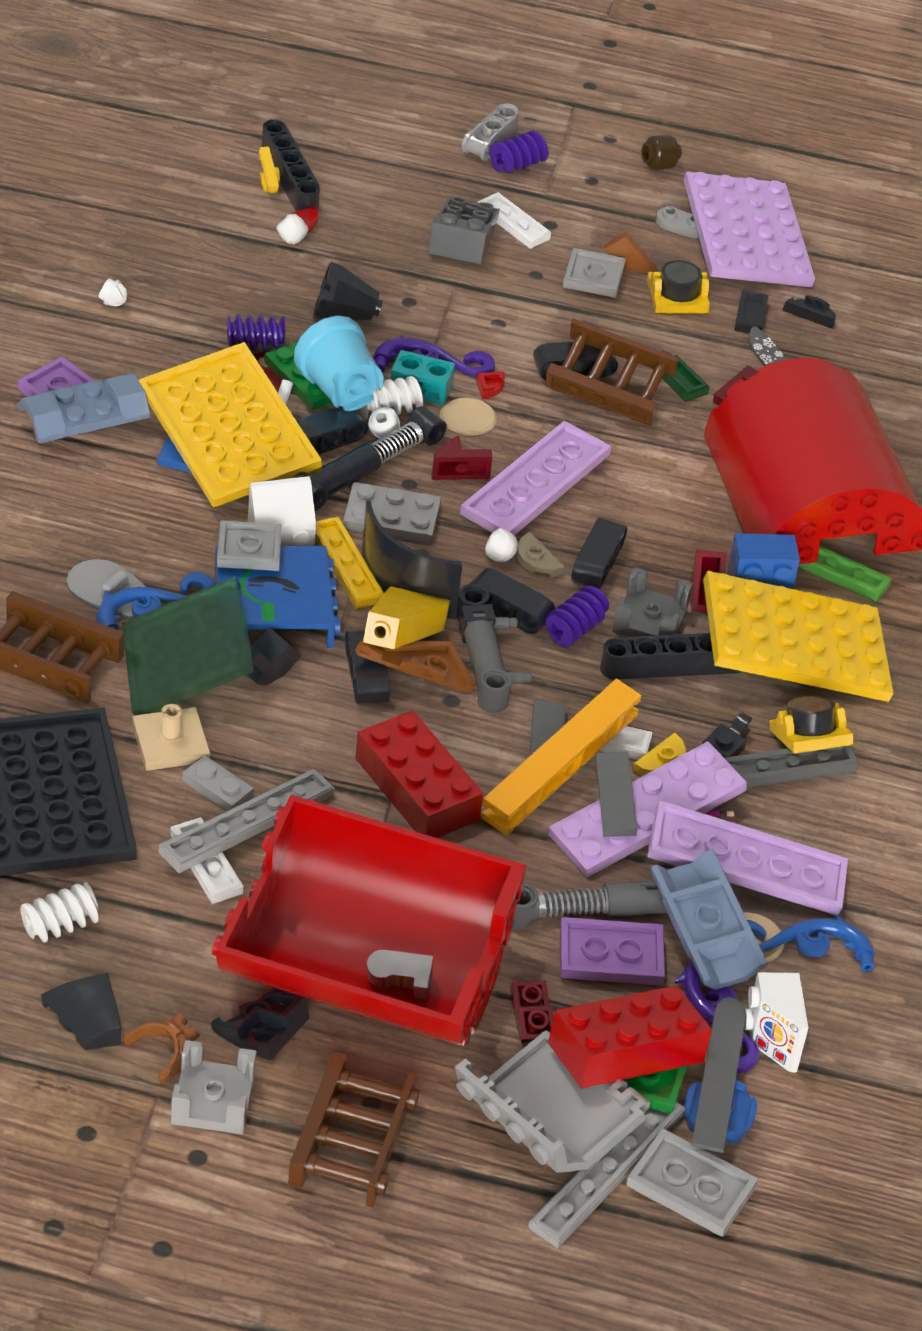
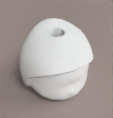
M295 214L287 215L276 226L279 235L287 244L295 245L299 243L308 233V226L301 217Z
M383 407L371 414L368 427L374 436L381 439L400 428V420L393 409Z
M498 528L492 532L486 543V556L497 562H506L517 552L518 541L511 532Z

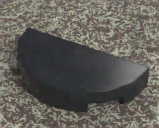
M806 295L805 299L794 300V297L788 299L784 303L782 310L833 329L836 319V313L829 308L830 304L810 295Z

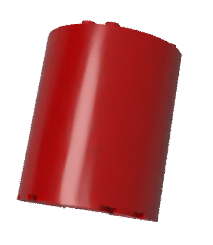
M816 358L782 360L759 368L760 373L746 381L740 379L726 391L727 396L721 404L713 408L705 427L704 438L745 534L795 535L800 558L799 564L818 562L821 539L876 533L873 548L874 555L922 550V507L864 388L850 371L830 364V361Z
M290 795L285 807L280 806L277 810L273 832L268 831L265 835L262 845V851L266 852L261 868L263 873L260 879L255 878L252 882L249 902L248 898L241 896L236 909L231 908L227 914L224 926L226 930L223 936L217 935L214 941L212 955L216 956L219 970L431 1037L466 1046L469 1043L471 1034H475L499 975L504 946H508L515 922L513 917L517 902L520 901L527 865ZM377 950L433 956V974L428 1001L414 999L413 989L395 986L387 989L374 987L368 979L367 960L369 956Z

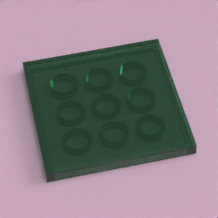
M236 576L122 622V629L125 633V655L131 709L134 716L153 713L162 709L165 705L178 703L254 672L241 585Z

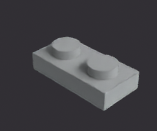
M206 755L183 772L182 781L225 811L253 798V787Z

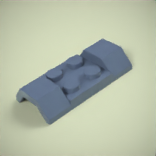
M134 373L109 378L104 382L100 379L47 391L43 394L25 397L18 402L19 410H26L32 420L38 443L150 418L145 390Z
M713 849L707 850L692 863L666 870L659 865L651 866L650 871L663 897V905L688 958L692 959L703 985L717 990L744 982L767 965L762 950Z

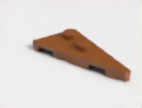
M360 641L355 649L360 657L466 694H471L476 686L452 641H415L396 649Z

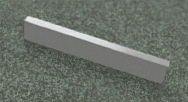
M312 769L159 844L158 853L178 873H181L273 827L278 808L280 806L285 807L290 795L321 803L333 797L335 788L315 769Z
M676 1102L671 1114L648 1108L644 1112L645 1121L588 1170H579L529 1221L528 1228L556 1248H559L634 1169L661 1129L670 1131L685 1115V1107Z

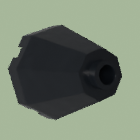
M330 262L320 287V295L316 300L313 318L322 320L333 316L350 317L354 321H370L373 315L378 316L383 300L379 299L380 293L342 265Z

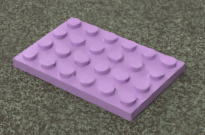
M686 172L684 184L692 214H694V221L696 222V229L709 277L813 287L815 276L786 183L777 180H757L751 177L738 178L729 175L706 174L704 172Z

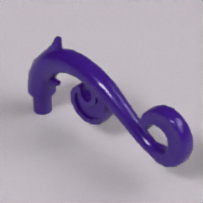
M402 335L382 343L376 349L373 356L375 363L382 373L385 371V367L389 364L390 359L397 357L401 350L456 363L455 369L473 377H476L477 373H488L495 370V361L488 353L482 351L470 352L465 355L462 363L434 344L418 339L403 338ZM474 362V363H479V364H481L482 366H481V367H469V366H467V364Z
M691 959L681 975L674 980V983L684 984V992L688 1000L703 1019L712 1024L717 1004L723 998H736V995L727 986L717 990L709 988L706 997H704L700 988L701 978ZM744 1032L742 1044L745 1046L747 1054L739 1056L737 1073H744L752 1069L759 1057L757 1045Z

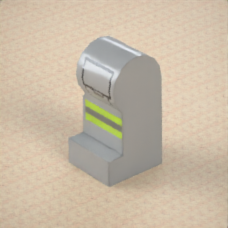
M377 950L367 960L368 979L374 987L379 989H387L391 986L413 989L414 999L428 1001L433 974V956Z

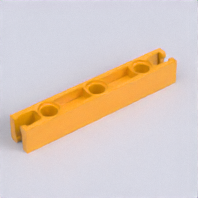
M616 678L483 798V806L487 810L485 809L482 812L481 818L507 836L638 716L639 710L634 705L641 701L642 695Z

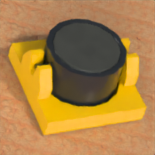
M682 260L666 263L662 267L661 272H648L647 282L655 313H709V279H707V272H701L700 268L695 264Z
M815 696L795 698L787 704V711H778L777 718L770 720V731L793 753L853 744V733L846 728L844 708H839V703H834L827 698Z

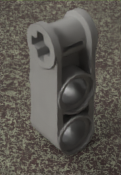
M510 103L498 105L493 112L465 135L461 146L464 153L471 152L480 156L482 161L487 162L490 159V147L493 143L501 142L517 134L519 117L517 106Z

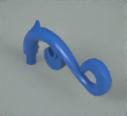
M192 572L185 575L180 583L181 594L152 587L127 588L117 591L112 595L108 591H104L103 600L96 614V622L118 630L116 622L120 615L115 616V613L121 606L133 602L132 615L134 618L141 622H150L160 615L161 602L184 605H205L210 603L216 594V585L208 575ZM196 586L203 590L202 594L195 597L186 595L189 587Z
M838 915L835 917L836 920L817 918L793 924L769 940L759 944L762 953L795 939L797 949L802 954L810 957H821L830 948L829 938L825 935L827 934L843 940L844 946L853 950L856 960L860 961L862 971L870 972L875 968L873 961L875 951L869 938L860 929L847 923ZM747 920L754 936L763 941L766 938L765 929L758 923ZM814 934H818V935H817V938H812V937H810V936H811V935H814Z

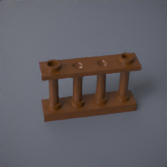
M573 319L570 328V338L575 341L563 365L550 364L546 375V387L652 426L657 409V402L652 401V398L664 373L675 377L678 357L673 356L668 351H659L597 328L587 321L581 322ZM585 344L601 350L587 376L572 371ZM611 354L627 359L616 384L613 386L599 381ZM641 364L654 370L642 395L638 396L625 390L637 365Z
M12 591L6 598L7 622L0 629V670L88 703L91 700L90 675L103 658L116 663L121 661L124 657L125 633ZM19 626L34 631V634L22 649L5 644ZM47 637L63 642L50 660L34 655ZM75 647L91 653L78 671L62 665Z
M333 1051L291 1158L288 1184L303 1188L307 1174L314 1175L316 1172L367 1186L366 1206L373 1208L377 1195H384L390 1177V1173H386L408 1109L414 1111L418 1102L420 1090L414 1088L416 1073L409 1072L403 1089L351 1075V1071L346 1070L347 1054ZM346 1089L398 1102L394 1115L390 1116L340 1102L341 1099L337 1096L339 1091L345 1092ZM338 1116L388 1131L383 1144L330 1130L327 1122L329 1118L335 1119ZM325 1144L378 1159L372 1173L319 1158V1154L316 1153L318 1146L324 1147Z

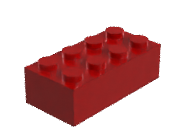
M413 710L358 731L355 759L415 832L439 838L480 820L484 793Z
M676 985L555 1010L548 1044L580 1088L583 1089L615 1082L618 1079L624 1080L702 1063L705 1059L712 1029Z

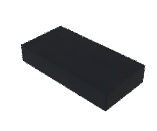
M742 290L734 327L735 331L750 333L752 327H758L762 331L769 295Z

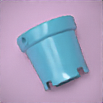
M333 316L322 319L310 326L300 337L294 351L296 367L308 381L316 384L326 394L335 407L342 406L345 411L361 409L375 399L372 393L376 387L380 391L383 387L384 376L382 371L375 363L366 346L367 341L362 329L350 317Z

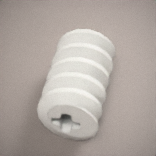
M413 376L406 377L405 380L397 378L394 382L391 379H387L384 381L381 391L376 387L372 393L375 399L361 408L360 411L365 420L368 419L369 411L373 413L383 407H393L397 415H400L402 406H404L406 412L411 413L413 404H415L416 408L423 406L420 386Z
M84 882L83 886L78 883L73 885L70 891L66 888L61 889L58 896L54 893L48 894L45 901L37 898L33 901L32 905L24 903L20 909L23 924L30 938L34 939V936L38 935L43 943L48 941L47 931L51 930L56 938L60 937V926L62 925L69 933L73 932V921L75 920L81 928L86 927L85 916H89L93 923L99 922L98 904L87 882Z

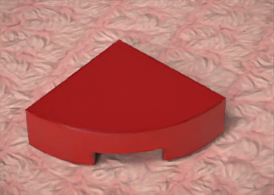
M316 207L291 212V214H295L303 219L304 223L308 226V233L313 230L318 221V210Z
M505 372L477 373L476 383L482 399L491 398L502 391Z

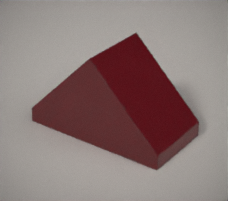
M696 550L690 581L692 583L691 611L707 612L703 579L707 571L720 574L726 573L727 553Z

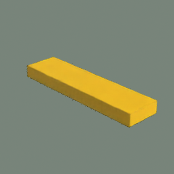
M339 516L316 521L315 540L319 546H326L328 559H333V571L355 609L375 605L384 593Z

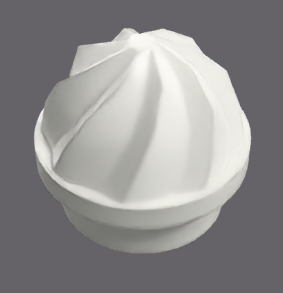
M109 278L103 285L98 298L104 301L103 304L106 306H120L127 300V289L121 284V281H114Z

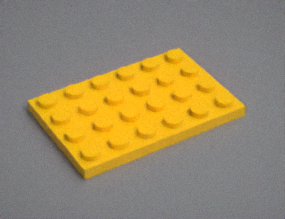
M245 342L138 380L145 390L147 402L213 508L249 495L250 483L290 479L299 472L309 473L322 468V459Z
M707 571L703 581L715 666L889 702L894 693L877 607L743 579L724 573Z

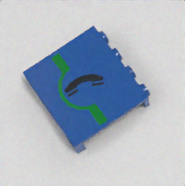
M216 546L215 583L220 649H233L231 645L233 643V629H268L269 627L271 629H325L327 648H333L334 636L340 635V617H334L338 614L337 597H332L335 596L336 582L335 578H330L333 577V559H328L326 546H281L279 571L218 568V546Z

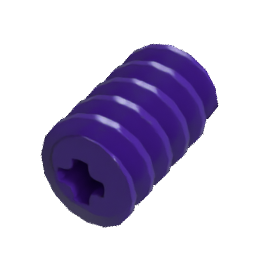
M533 130L504 139L501 142H495L490 147V160L492 166L498 172L504 170L506 173H511L513 170H520L522 167L526 168L531 164L535 165L539 161L544 162L549 156L545 139L539 132Z
M236 314L233 322H231L228 315V346H235L236 342L239 344L245 342L246 345L250 343L252 350L256 351L258 344L262 343L264 351H267L270 343H273L275 350L280 348L281 344H285V316H281L277 324L273 315H270L267 323H265L262 315L258 316L256 323H254L251 315H247L244 323L239 314Z
M588 585L581 588L579 592H576L571 598H568L563 604H560L547 615L545 624L550 637L559 646L564 648L570 647L582 635H586L590 629L595 628L598 623L605 619V612L609 609V601L602 591L594 586Z

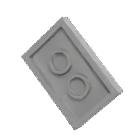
M353 482L343 519V525L346 530L363 533L366 501H371L378 522L393 538L427 544L432 543L441 496Z
M662 1128L629 1174L626 1186L723 1237L755 1190L758 1178L701 1148L692 1147L690 1142Z

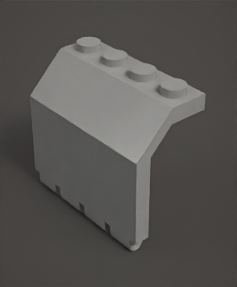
M547 1030L489 1077L484 1075L481 1078H477L472 1073L471 1064L466 1058L455 1066L458 1080L456 1086L462 1096L469 1101L471 1099L475 1100L489 1120L500 1122L513 1141L524 1143L538 1163L541 1165L548 1164L557 1173L588 1170L645 1121L644 1112L650 1106V1102L632 1087L627 1088V1083L622 1079L581 1089L548 1044L550 1033Z

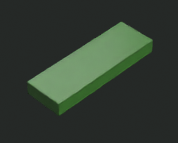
M821 546L819 547L818 562L799 564L798 566L875 602L880 600L889 588L892 578Z

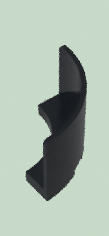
M366 501L361 555L377 583L382 587L383 593L392 586L448 599L450 604L447 618L456 619L462 563L460 561L428 556L398 542L378 522L371 501Z

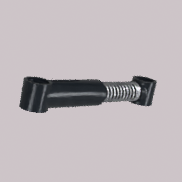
M418 407L410 414L406 425L394 430L374 443H365L310 474L299 472L293 478L310 477L314 511H317L325 504L328 497L352 485L353 482H357L377 471L382 463L396 457L397 454L399 455L416 444L426 443L428 446L437 444L445 435L447 424L426 407Z

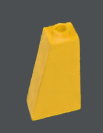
M390 586L368 613L363 642L396 649L442 632L445 629L450 600Z

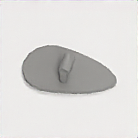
M101 559L83 561L75 565L67 576L69 592L76 599L99 609L103 600L104 591H108L112 595L117 591L127 588L146 587L133 574L120 565ZM133 602L121 606L115 613V615H120V617L139 621L132 615ZM162 609L160 615L150 622H156L162 618Z

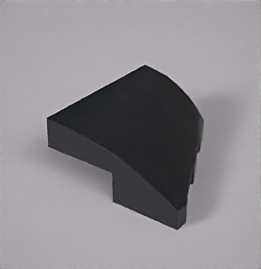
M108 973L77 979L41 994L42 1006L44 1008L50 1007L59 1016V1023L65 1030L75 1034L76 1041L84 1050L121 1045V1025Z
M276 988L262 995L260 999L240 1006V1014L224 1022L219 1017L211 1022V1027L215 1033L241 1049L257 1051L256 1056L272 1060L310 1017L305 997Z

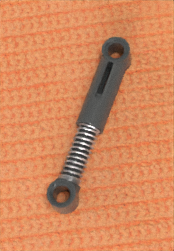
M655 880L603 884L602 889L597 888V890L594 888L589 890L587 888L584 891L581 888L579 891L574 889L573 892L569 889L567 892L565 890L561 892L557 890L556 892L550 891V893L547 891L544 893L541 891L537 892L532 885L524 882L520 901L517 902L513 920H515L513 929H527L532 926L534 920H538L539 917L545 918L547 914L551 918L553 913L556 917L558 913L563 917L565 912L567 916L570 915V912L575 916L576 912L581 915L582 911H584V914L587 915L588 911H590L592 915L594 911L599 914L601 910L606 917L665 914L667 911L663 905V897Z

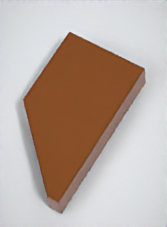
M627 231L605 243L604 250L609 255L626 258L624 269L646 273L656 271L657 266Z

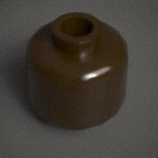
M670 135L651 136L642 145L641 149L643 162L650 169L654 170L672 169L676 166L682 155L681 146Z

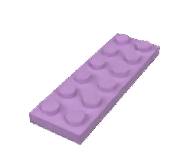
M563 421L460 506V515L490 532L503 528L516 535L610 455L611 446L574 425Z
M707 741L632 782L636 836L603 837L599 800L549 826V836L582 874L588 878L650 844L655 811L660 800L705 814L745 792L747 782Z
M659 801L655 811L647 857L679 867L692 863L704 852L713 849L728 882L836 916L839 915L843 907L848 858L665 801Z

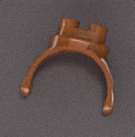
M178 1012L170 1020L166 1018L161 1023L152 1022L140 1025L124 1036L123 1042L129 1046L140 1037L145 1038L148 1036H164L174 1040L175 1053L173 1059L158 1076L160 1082L165 1083L181 1070L185 1040L195 1041L200 1034L192 1025L187 1028L185 1025L188 1021Z

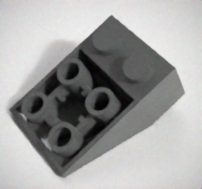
M462 197L448 198L433 221L428 253L481 264L486 256L500 209L494 208L492 204L486 202L474 204L467 202V199Z

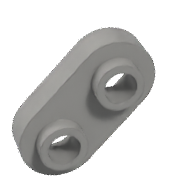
M666 206L657 211L656 224L660 228L685 237L699 238L694 214L679 210L673 206Z

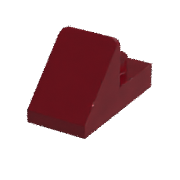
M457 435L433 454L431 478L432 480L490 479L492 451L491 449H462L460 436Z

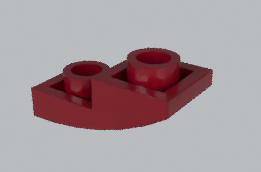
M546 980L513 981L510 991L521 1042H532L545 1030L550 1033L554 1018L553 1006L549 1005Z

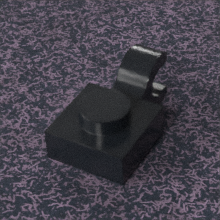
M743 712L739 713L729 729L720 724L702 744L708 741L723 758L738 756L746 747L747 740L745 737L750 732V728L746 726L753 718Z

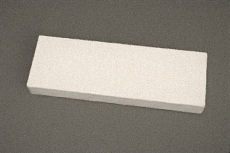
M499 192L478 201V203H490L494 208L500 209L496 223L530 249L550 240L551 232Z
M200 817L170 827V835L174 838L204 823V821ZM223 852L191 867L192 872L212 904L243 894L244 886Z

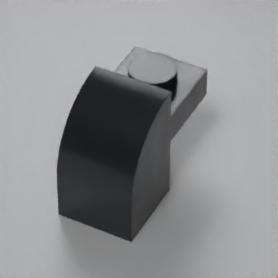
M270 627L253 646L241 635L231 644L240 652L236 657L240 660L236 666L258 685H268L283 677L301 658V655Z

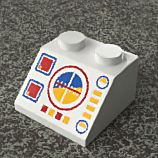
M758 972L755 986L749 987V1009H745L744 1030H749L750 1038L761 1052L787 1071L797 1072L808 1032L800 974Z

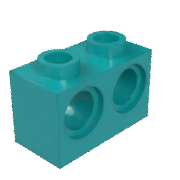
M401 350L392 367L390 379L394 382L397 378L405 380L406 377L413 376L420 386L423 401L444 406L453 387L456 363Z

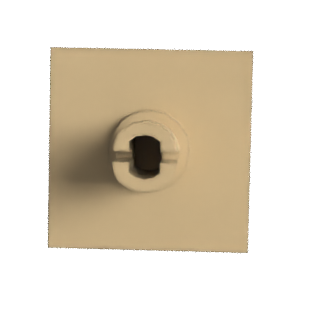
M168 704L162 708V712L132 716V726L145 771L191 765L204 755L210 758V751L196 707L181 709L178 705Z

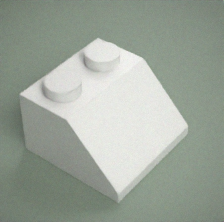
M310 477L250 483L248 522L282 524L281 546H314L316 519Z

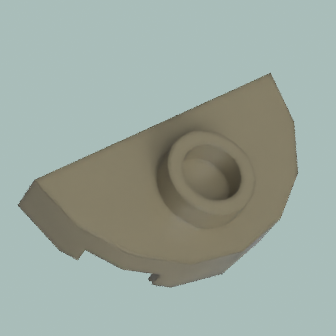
M531 532L521 537L518 542L517 560L522 568L534 575L535 571L549 574V577L564 575L565 566Z

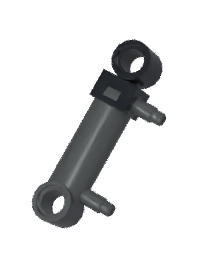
M467 584L459 590L456 615L459 622V631L462 643L467 644L478 688L477 703L483 710L497 713L505 710L508 706L511 684L531 682L532 673L505 671L495 630L517 627L518 620L517 618L495 617L492 604H488V590L478 584Z

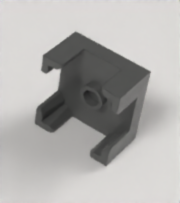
M634 567L629 578L627 595L625 598L620 597L617 604L613 632L627 637L677 635L688 610L692 583L679 580L676 585L675 596H668L646 589L648 571Z

